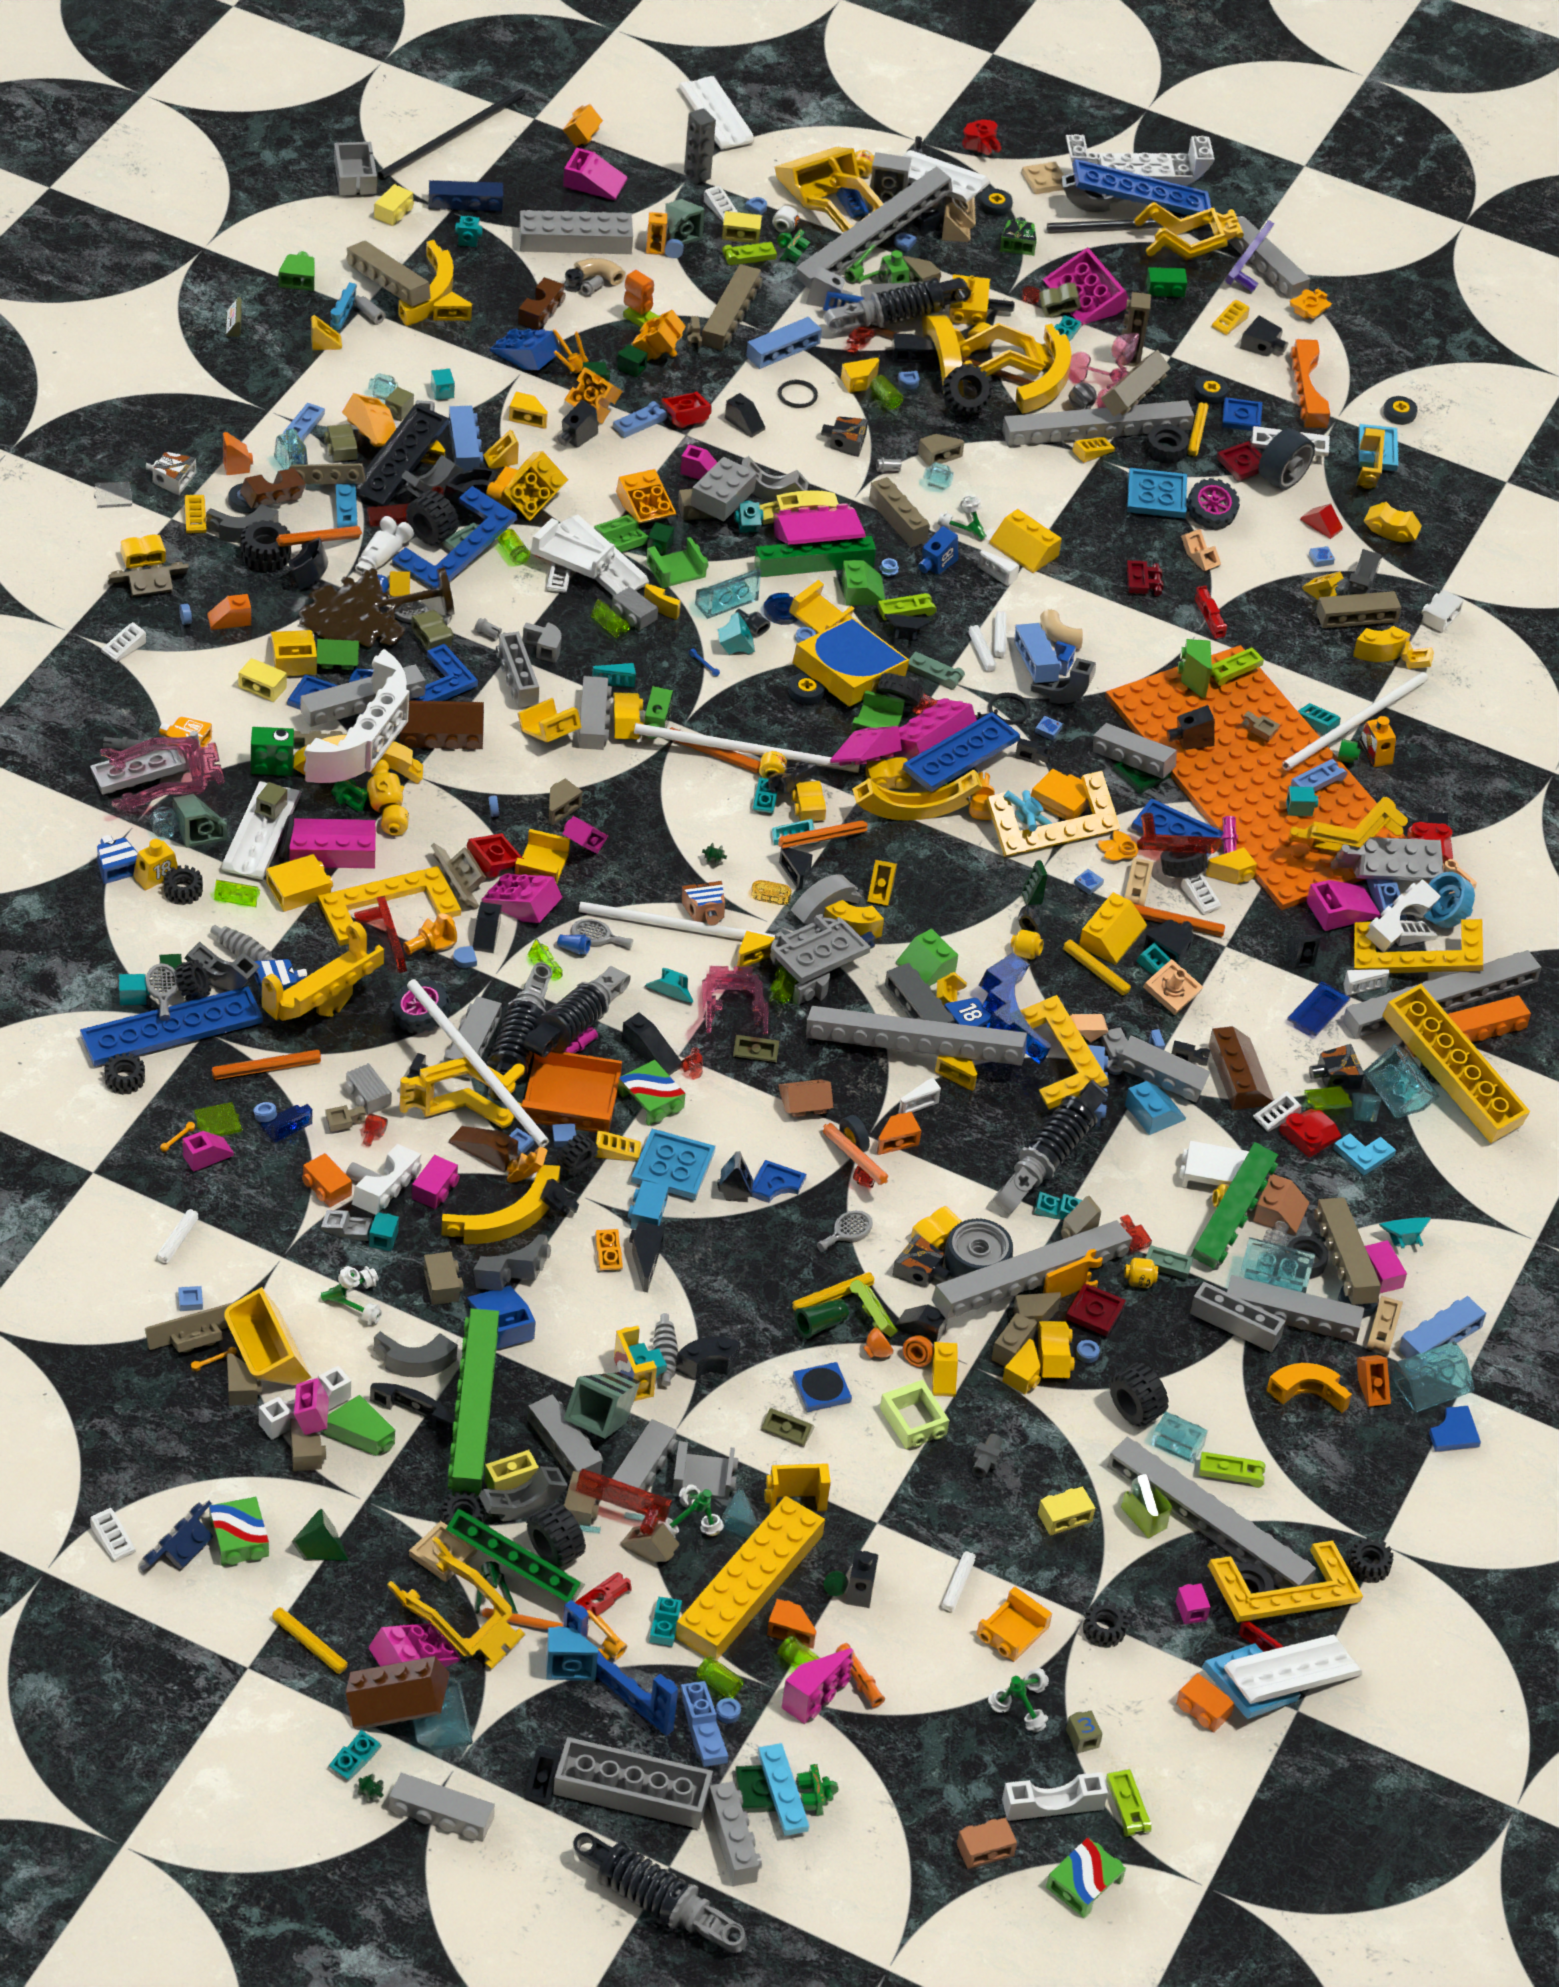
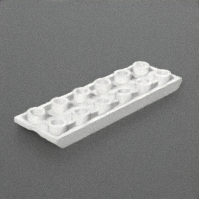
M714 76L705 77L697 81L679 83L678 86L695 111L705 108L716 119L714 140L720 149L754 143L752 132Z
M911 150L903 155L904 157L912 158L909 183L917 181L937 166L950 176L952 180L953 191L946 196L967 203L990 184V180L984 175Z
M574 515L558 524L557 531L603 550L610 544L579 515ZM615 547L614 561L611 564L609 563L604 571L594 578L613 596H616L617 593L619 594L628 586L636 591L649 584L647 576Z
M259 782L225 856L222 871L260 880L264 879L266 869L269 867L280 843L288 815L293 813L300 798V790L285 788L287 789V805L274 820L256 813V797L268 784L266 782Z
M1335 1635L1234 1659L1224 1666L1225 1671L1250 1704L1363 1674L1362 1670L1348 1655L1346 1649Z

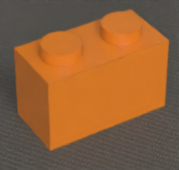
M326 1153L303 1165L302 1180L304 1184L310 1187L316 1193L318 1199L322 1202L324 1201L329 1207L352 1196V1180Z
M1198 1673L1179 1690L1176 1702L1183 1712L1189 1713L1203 1727L1210 1729L1212 1732H1215L1232 1716L1235 1706L1228 1695Z

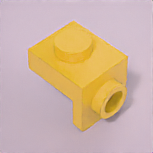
M1407 641L1401 655L1408 669L1431 667L1434 651L1432 647L1413 649L1411 642Z
M952 972L937 980L936 997L942 1001L943 1005L957 1001V992L967 987V982L955 972Z

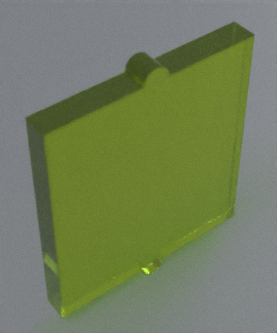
M1342 1087L1304 1090V1094L1308 1099L1307 1102L1311 1103L1315 1110L1352 1107V1102L1348 1098L1349 1095L1344 1092Z
M232 1102L194 1110L197 1128H200V1131L217 1136L242 1132L239 1114H236Z

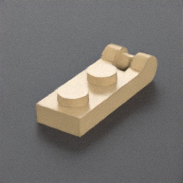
M1133 857L1124 897L1132 901L1133 904L1145 906L1154 864L1153 861Z
M1381 1296L1367 1345L1368 1349L1373 1350L1376 1348L1383 1350L1382 1353L1389 1354L1403 1304L1402 1301ZM1377 1337H1380V1338H1384V1339H1386V1340H1385V1341H1381V1340H1378V1339H1376V1338H1377Z

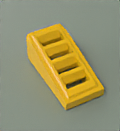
M1235 299L1212 323V327L1228 335L1248 318L1250 307Z
M1104 437L1075 441L1072 452L1085 463L1114 452L1115 448Z
M204 495L185 496L186 533H206Z
M597 1131L596 1144L599 1150L595 1158L639 1160L641 1141L604 1131ZM630 1148H634V1153L630 1152Z

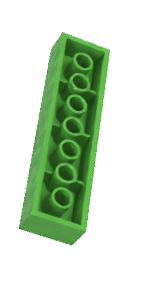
M471 1308L470 1317H465L460 1379L458 1380V1397L453 1425V1443L451 1444V1461L448 1471V1489L452 1490L453 1497H455V1492L459 1491V1494L463 1495V1491H467L469 1496L471 1492L475 1493L476 1498L482 1491L498 1339L499 1311Z

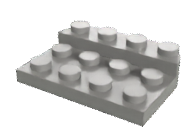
M823 914L815 916L813 923L787 935H784L781 931L778 932L771 945L770 959L774 964L780 962L800 984H803L870 953L871 947L842 918L838 917L837 920L823 918Z

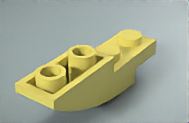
M797 491L776 495L777 501L759 505V507L763 509L764 519L762 522L765 525L773 523V514L779 513L781 509H791V512L798 511V508L810 507V510H816L817 506L827 505L829 508H837L838 501L835 493Z

